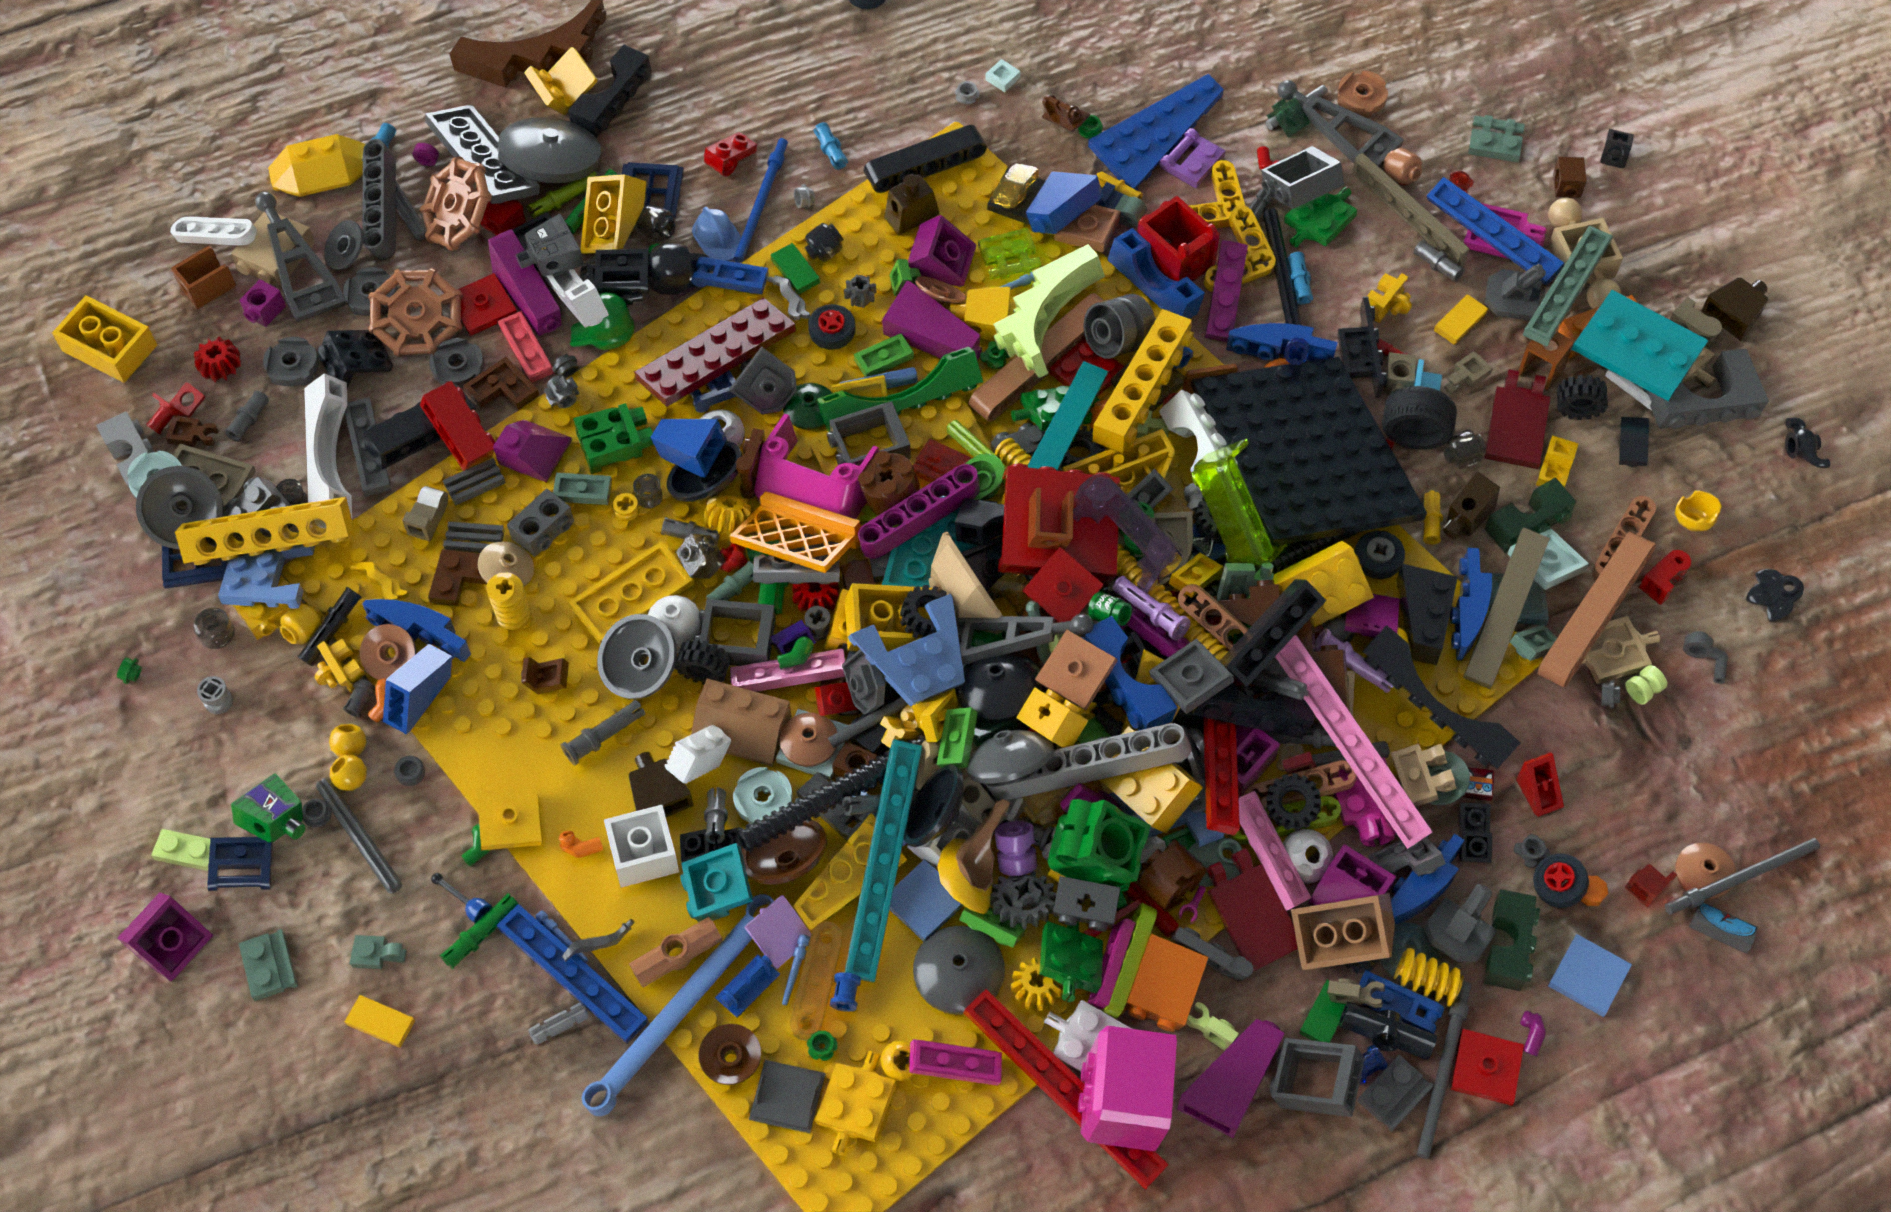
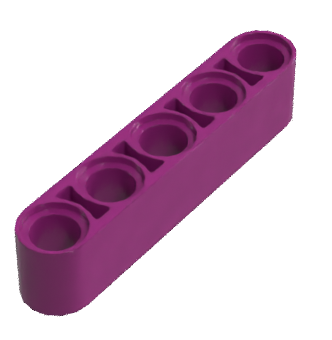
M969 464L959 465L864 524L858 532L863 554L870 559L882 557L960 508L964 498L974 499L978 496L980 484L976 468Z

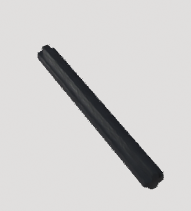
M1275 208L1266 209L1263 218L1269 246L1276 259L1274 270L1286 324L1302 325L1278 211Z

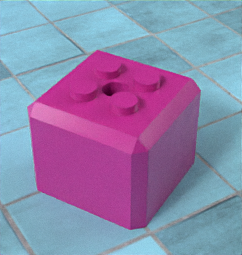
M1106 1026L1098 1033L1090 1051L1087 1053L1086 1062H1083L1081 1069V1081H1084L1085 1085L1083 1093H1080L1078 1112H1082L1080 1133L1087 1142L1149 1151L1157 1150L1168 1133L1172 1120L1177 1046L1176 1035L1115 1026Z

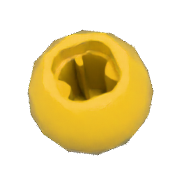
M341 724L335 727L329 738L331 751L337 757L342 755L359 756L365 750L367 743L365 732L360 726L354 724Z
M342 755L330 767V779L335 787L340 790L354 791L362 786L366 780L367 768L362 759L355 755Z
M900 1040L887 1045L881 1056V1065L885 1074L891 1079L898 1081L907 1080L914 1076V1073H909L910 1043Z

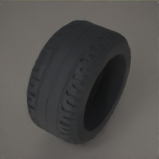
M1423 386L1401 388L1389 395L1385 402L1382 428L1392 441L1401 446L1419 450L1438 448L1448 443L1453 437L1457 408L1453 400L1439 390Z

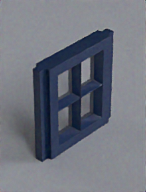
M633 162L623 164L621 175L625 174L634 178L636 174L650 175L648 188L646 187L645 205L639 218L667 220L676 218L684 167ZM655 175L668 176L666 189L653 188ZM651 194L665 195L663 208L649 207Z
M162 545L163 587L167 589L223 580L229 560H221V565L200 568V565H194L195 569L174 572L173 560L182 559L181 553L173 554V548Z

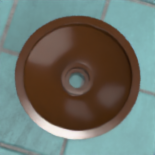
M814 820L808 823L804 821L803 826L798 827L796 825L795 830H787V834L783 836L779 834V838L776 840L771 838L770 843H762V847L759 849L754 847V851L751 853L743 848L742 855L748 878L760 884L779 885L806 875L819 863L827 849V836L823 827Z

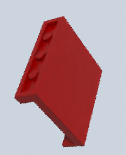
M1021 463L1008 465L1003 474V479H1006L1003 544L998 572L1035 576L1056 551L1054 549L1028 547L1029 499L1035 489L1041 488L1040 532L1061 533L1062 501L1069 491H1074L1073 539L1064 551L1100 582L1111 583L1117 575L1120 477H1112L1111 474L1105 472L1093 475L1084 474L1083 471L1077 469L1065 472L1056 471L1054 467L1049 466L1037 469L1028 468L1026 464Z

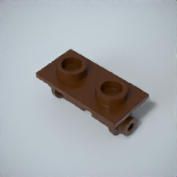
M1053 95L1045 96L1042 100L1046 110L1042 118L1071 132L1079 128L1090 116L1089 113L1080 110L1075 105H1069L1061 100H1057Z

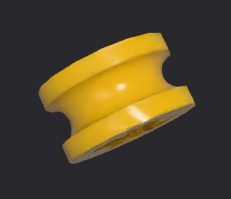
M622 493L614 499L613 508L618 519L630 521L636 518L639 513V506L634 495ZM625 504H630L628 510H622Z

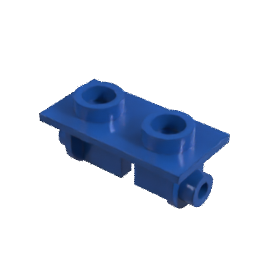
M757 955L715 999L738 1018L780 973L771 966L773 963L767 956L763 955L761 957Z

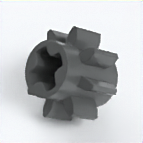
M857 274L851 281L846 280L844 298L850 299L852 307L855 305L865 308L870 302H875L876 284H870V276L865 277Z
M563 375L552 377L547 383L548 388L544 389L549 404L551 406L557 404L562 409L572 406L577 400L576 395H579L578 386L573 377L566 380Z

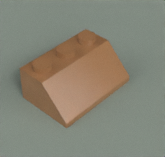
M706 679L696 705L691 735L710 725H715L731 738L726 754L773 767L780 749L781 730L792 717L790 702Z
M1389 893L1291 909L1302 970L1392 957L1395 922Z

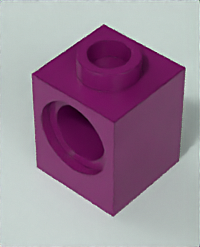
M261 279L239 300L244 310L243 315L252 323L257 322L264 327H267L286 307L280 290Z

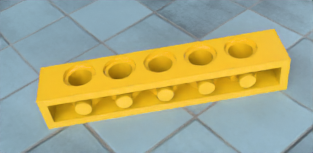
M1164 309L1161 310L1093 425V442L1121 453L1124 452L1128 444H1133L1137 436L1139 424L1144 425L1149 415V407L1151 404L1155 405L1161 392L1160 388L1162 385L1166 386L1172 374L1171 369L1173 366L1179 365L1184 347H1189L1193 340L1194 332L1191 331V319Z
M340 497L182 523L175 531L183 563L194 562V565H202L210 562L211 559L221 558V560L226 561L237 558L239 554L248 553L249 556H257L270 549L282 552L291 549L294 545L303 544V547H312L325 540H330L332 543L341 542L347 539L353 531L354 525L347 498ZM315 519L324 521L326 528L318 527ZM287 524H294L299 532L290 531ZM260 528L269 530L271 537L264 536ZM233 533H239L240 535H242L244 541L241 542L236 540L233 536ZM206 537L214 539L217 546L208 544Z

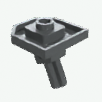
M1541 264L1532 266L1526 272L1500 270L1488 277L1484 303L1497 316L1530 321L1539 307L1542 283L1539 280L1545 276L1546 271Z
M761 347L753 358L741 363L740 369L743 372L729 389L730 392L761 414L779 412L797 391L795 371Z
M859 649L842 664V669L854 706L866 715L873 713L884 704L885 683L887 681L885 680L886 676L875 665H871L865 658L866 655Z
M1477 884L1465 904L1461 907L1445 897L1424 927L1430 944L1457 962H1477L1498 931L1480 919L1482 916L1481 912L1492 896V891L1485 885Z

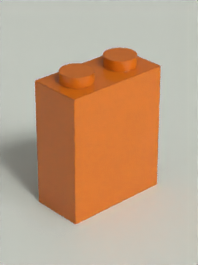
M1151 934L1124 1009L1129 1010L1128 1014L1136 1019L1145 1020L1148 1018L1156 1021V1025L1163 1030L1170 1032L1180 1030L1186 1024L1208 957Z

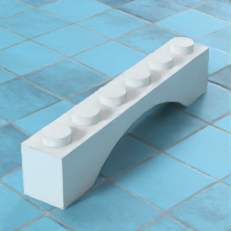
M574 269L547 276L542 275L544 280L585 328L599 324L604 317L609 315L596 287L589 280L583 282Z
M324 373L305 388L308 503L346 497L352 518L351 495L340 482L336 465L338 432L347 407V383ZM315 519L318 527L326 528L324 521Z

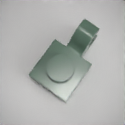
M355 935L349 964L352 968L382 969L384 961L405 962L407 950L402 949L403 945L401 943H388L384 936Z

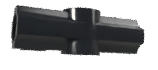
M1348 1001L1343 1008L1338 1025L1341 1028L1372 1039V1044L1381 1051L1392 1052L1399 1049L1425 1060H1429L1437 1040V1035L1403 1023V1017L1396 1011L1382 1010L1377 1013Z

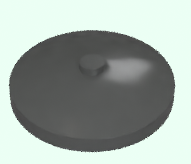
M536 117L523 119L507 126L499 136L498 155L508 169L522 177L546 183H566L585 178L597 169L600 163L601 146L597 138L590 131L578 124L557 118Z

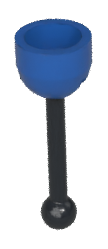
M434 873L432 875L431 881L433 884H440L466 904V915L472 922H478L492 908V905L482 898L469 900L444 881L442 874Z

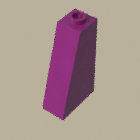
M512 229L488 239L492 273H495L504 290L518 309L522 311L537 335L541 336L562 326L560 308L534 265L521 269L515 254L524 251V248Z
M906 281L882 319L883 335L891 338L901 333L908 345L938 358L968 346L975 351L977 361L982 353L980 335L910 281Z
M1256 1019L1181 1095L1177 1110L1234 1138L1285 1033L1280 1031V1028L1273 1022L1267 1020L1262 1022Z

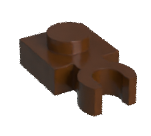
M173 416L166 440L168 444L172 445L183 444L195 447L196 442L201 441L206 446H214L213 438L207 435L210 433L218 434L219 430L213 423L202 425L200 419Z

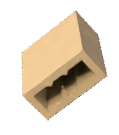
M263 212L254 224L257 229L254 241L248 245H237L232 251L231 256L236 269L240 273L252 275L268 284L281 288L282 285L267 232V224H270L266 213ZM279 215L281 220L286 218L284 216ZM287 218L310 248H312L315 241L310 228ZM285 231L277 233L282 253L297 248ZM302 259L286 264L289 276Z

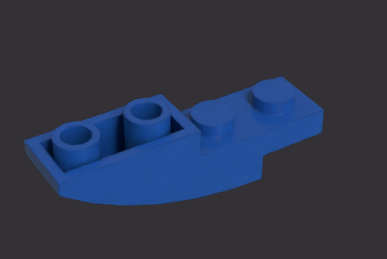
M1266 323L1230 330L1226 350L1233 351L1236 354L1258 357L1266 361H1273L1279 358L1280 354L1309 361L1327 360L1328 358H1334L1338 342L1312 336L1313 327L1286 323Z
M1468 548L1465 557L1460 558L1459 575L1464 576V583H1461L1460 596L1456 606L1451 607L1450 623L1455 624V632H1452L1451 648L1456 649V660H1463L1472 648L1490 603L1492 573H1481L1479 548Z
M372 599L365 600L362 603L367 614L366 619L374 626L383 624L400 626L410 634L414 642L419 637L427 645H436L440 650L451 655L452 659L456 657L465 662L471 655L466 640L455 634L456 631L451 619L437 611L398 600Z
M1454 833L1449 842L1443 840L1437 849L1442 853L1446 864L1438 867L1433 873L1417 876L1412 871L1407 879L1401 877L1392 890L1395 896L1391 900L1395 926L1424 911L1451 885L1459 871V868L1451 863L1460 852L1465 841Z

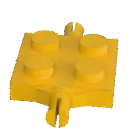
M868 1051L863 1067L854 1068L836 1063L815 1118L816 1124L831 1128L838 1134L831 1149L836 1154L844 1155L849 1138H863L876 1142L897 1083L894 1079L880 1076L875 1072L881 1057L876 1052Z

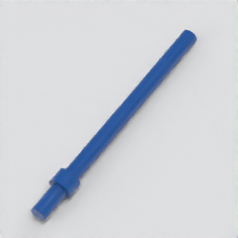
M784 138L778 140L774 152L769 156L767 162L768 169L733 258L737 263L744 261L777 171L782 168L785 160L783 155L788 145V141Z

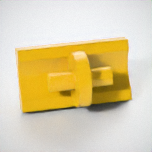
M1385 273L1377 286V289L1385 294L1381 295L1371 290L1367 295L1370 306L1375 308L1376 322L1380 323L1389 311L1393 315H1397L1398 313L1407 314L1411 310L1412 304L1409 300L1411 295L1407 292L1404 293L1403 285L1408 280V276L1401 273L1398 278H1395Z
M343 638L332 645L323 641L317 647L328 665L324 661L318 663L317 667L319 670L315 674L317 683L319 685L328 684L330 688L336 687L339 683L341 686H347L348 690L352 693L354 690L353 684L366 674L365 669L356 659H353L346 665L343 663V660L354 653L350 644Z
M909 704L902 709L900 717L884 716L880 723L887 728L881 742L889 748L893 739L908 742L912 738L916 740V736L919 734L924 736V731L918 728L913 708Z

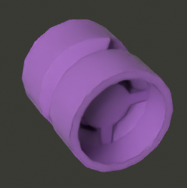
M1009 821L997 826L994 832L996 847L999 849L997 853L999 871L1009 876H1020L1033 872L1037 868L1036 850L1031 846L1035 843L1033 825L1025 821Z

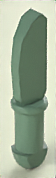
M1029 601L1026 605V612H1028L1029 617H1041L1038 603ZM1048 643L1036 646L1039 658L1043 664L1046 663L1051 655Z

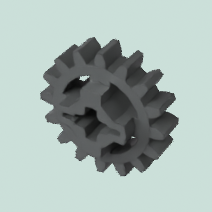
M1036 871L1031 872L1030 875H1008L1007 879L1000 876L998 877V884L992 885L990 905L993 906V914H1000V922L1010 920V927L1012 928L1017 923H1020L1023 929L1027 928V923H1032L1034 927H1038L1039 919L1047 922L1049 914H1053L1056 893L1053 892L1054 885L1053 883L1046 884V876H1042L1039 879L1036 878Z

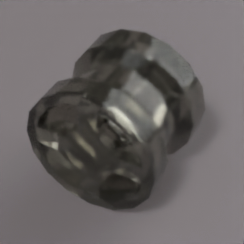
M647 473L635 479L633 488L638 504L643 508H654L659 505L663 494L658 477Z
M285 479L276 486L291 506L307 503V496L303 491V487L296 479Z

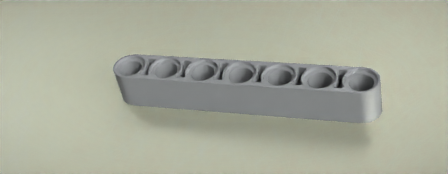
M1170 723L1056 749L1052 758L1041 768L1032 772L1030 777L1025 778L1026 776L1000 784L985 785L996 800H1011L1077 785L1078 783L1082 784L1179 762L1189 756L1191 745L1183 728L1178 724ZM1179 740L1176 744L1170 745L1172 742ZM1149 747L1147 750L1141 751L1143 748ZM1091 760L1089 763L1083 765L1084 762Z

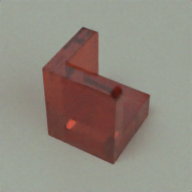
M1647 864L1642 870L1638 869L1631 876L1624 888L1648 908L1672 885L1678 875L1672 871L1665 877L1651 864Z

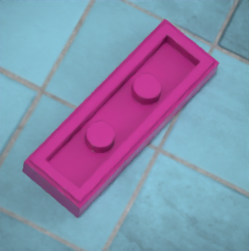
M1127 918L1115 924L1111 930L1102 958L1101 987L1096 994L1091 992L1088 1004L1099 1010L1109 1006L1136 923Z
M917 1039L910 1042L909 1073L990 1085H999L1001 1083L1002 1052Z

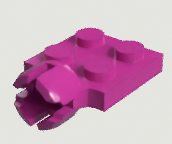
M1481 203L1543 247L1546 228L1529 223L1527 221V213ZM1467 231L1464 244L1469 250L1507 258L1473 232Z
M1340 770L1337 777H1341L1343 781H1346L1351 773ZM1327 773V776H1328V779H1329V783H1330V786H1331V785H1333V784H1332V779H1333V778H1330V773ZM1358 776L1356 784L1352 788L1333 794L1334 798L1341 805L1340 817L1343 826L1354 825L1358 829L1363 845L1366 847H1376L1374 843L1376 838H1378L1380 846L1394 839L1395 830Z

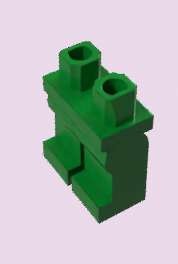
M626 403L618 405V408H609L573 418L576 434L591 474L602 471V466L617 461H627L633 457L635 459L643 457L642 449L654 445L650 438L653 434L650 427L638 431L635 428L647 424L643 407L628 410Z

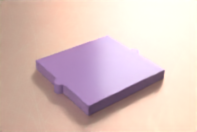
M784 895L777 898L767 908H761L760 914L744 926L763 954L772 961V966L775 969H778L793 956L795 947H798L797 940L799 935L806 934L811 939L814 938Z

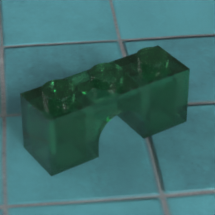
M1555 477L1533 490L1528 505L1535 513H1523L1511 502L1489 515L1485 530L1503 552L1507 553L1510 546L1516 544L1523 527L1540 534L1549 530L1557 523L1564 524L1573 515L1572 511L1576 500Z
M1503 889L1499 890L1494 900L1491 926L1508 933L1512 938L1513 945L1509 947L1492 945L1487 955L1484 984L1521 991L1525 982L1531 981L1533 964L1529 963V955L1534 953L1537 936L1532 935L1533 926H1537L1540 915V908L1535 907L1537 896Z

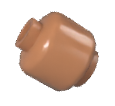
M1398 148L1389 152L1384 159L1385 173L1400 185L1407 186L1418 180L1422 174L1421 158L1405 148Z

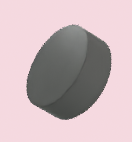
M405 756L396 763L394 773L402 785L414 786L423 780L425 767L418 757Z

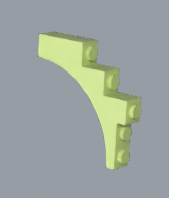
M1089 244L1033 271L1032 273L1036 281L1032 283L1033 288L1013 297L1017 307L1013 309L1014 314L994 323L997 334L993 337L1000 350L1005 349L1010 357L1016 354L1019 358L1022 357L1027 370H1033L1038 378L1048 374L1041 349L1049 324L1059 310L1074 296L1105 277L1099 257Z

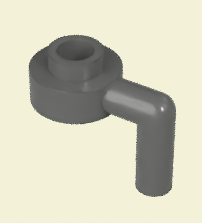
M1695 631L1686 635L1683 651L1694 658L1710 657L1716 660L1713 681L1717 684L1725 683L1728 654L1714 647V640L1705 632Z

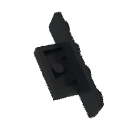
M1367 296L1362 297L1360 307L1362 327L1338 329L1337 337L1345 371L1349 373L1351 378L1371 377L1375 398H1381L1383 388H1387V374L1381 370L1383 352L1377 348L1379 330L1377 327L1374 328L1373 325L1375 321V308L1370 306Z

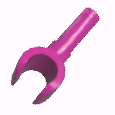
M1199 886L1192 901L1180 908V919L1184 912L1191 911L1194 916L1190 924H1194L1197 921V908L1206 891L1205 887Z

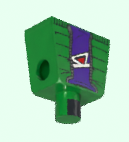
M276 773L231 803L233 823L269 843L275 842L284 834L296 840L305 832L306 826L301 823L303 819L302 803Z

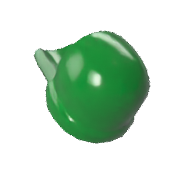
M613 293L599 294L609 315L604 317L602 322L595 326L585 328L581 322L573 324L571 327V347L593 345L597 349L609 350L627 343L634 334L635 325L626 302Z

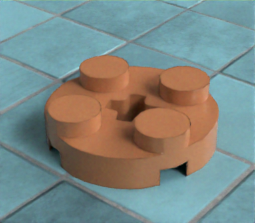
M1362 71L1361 74L1353 75L1354 72L1346 74L1339 83L1338 105L1366 118L1372 117L1373 113L1379 112L1385 106L1388 90L1385 87L1386 82L1381 76L1371 71ZM1366 91L1367 95H1361L1358 92Z

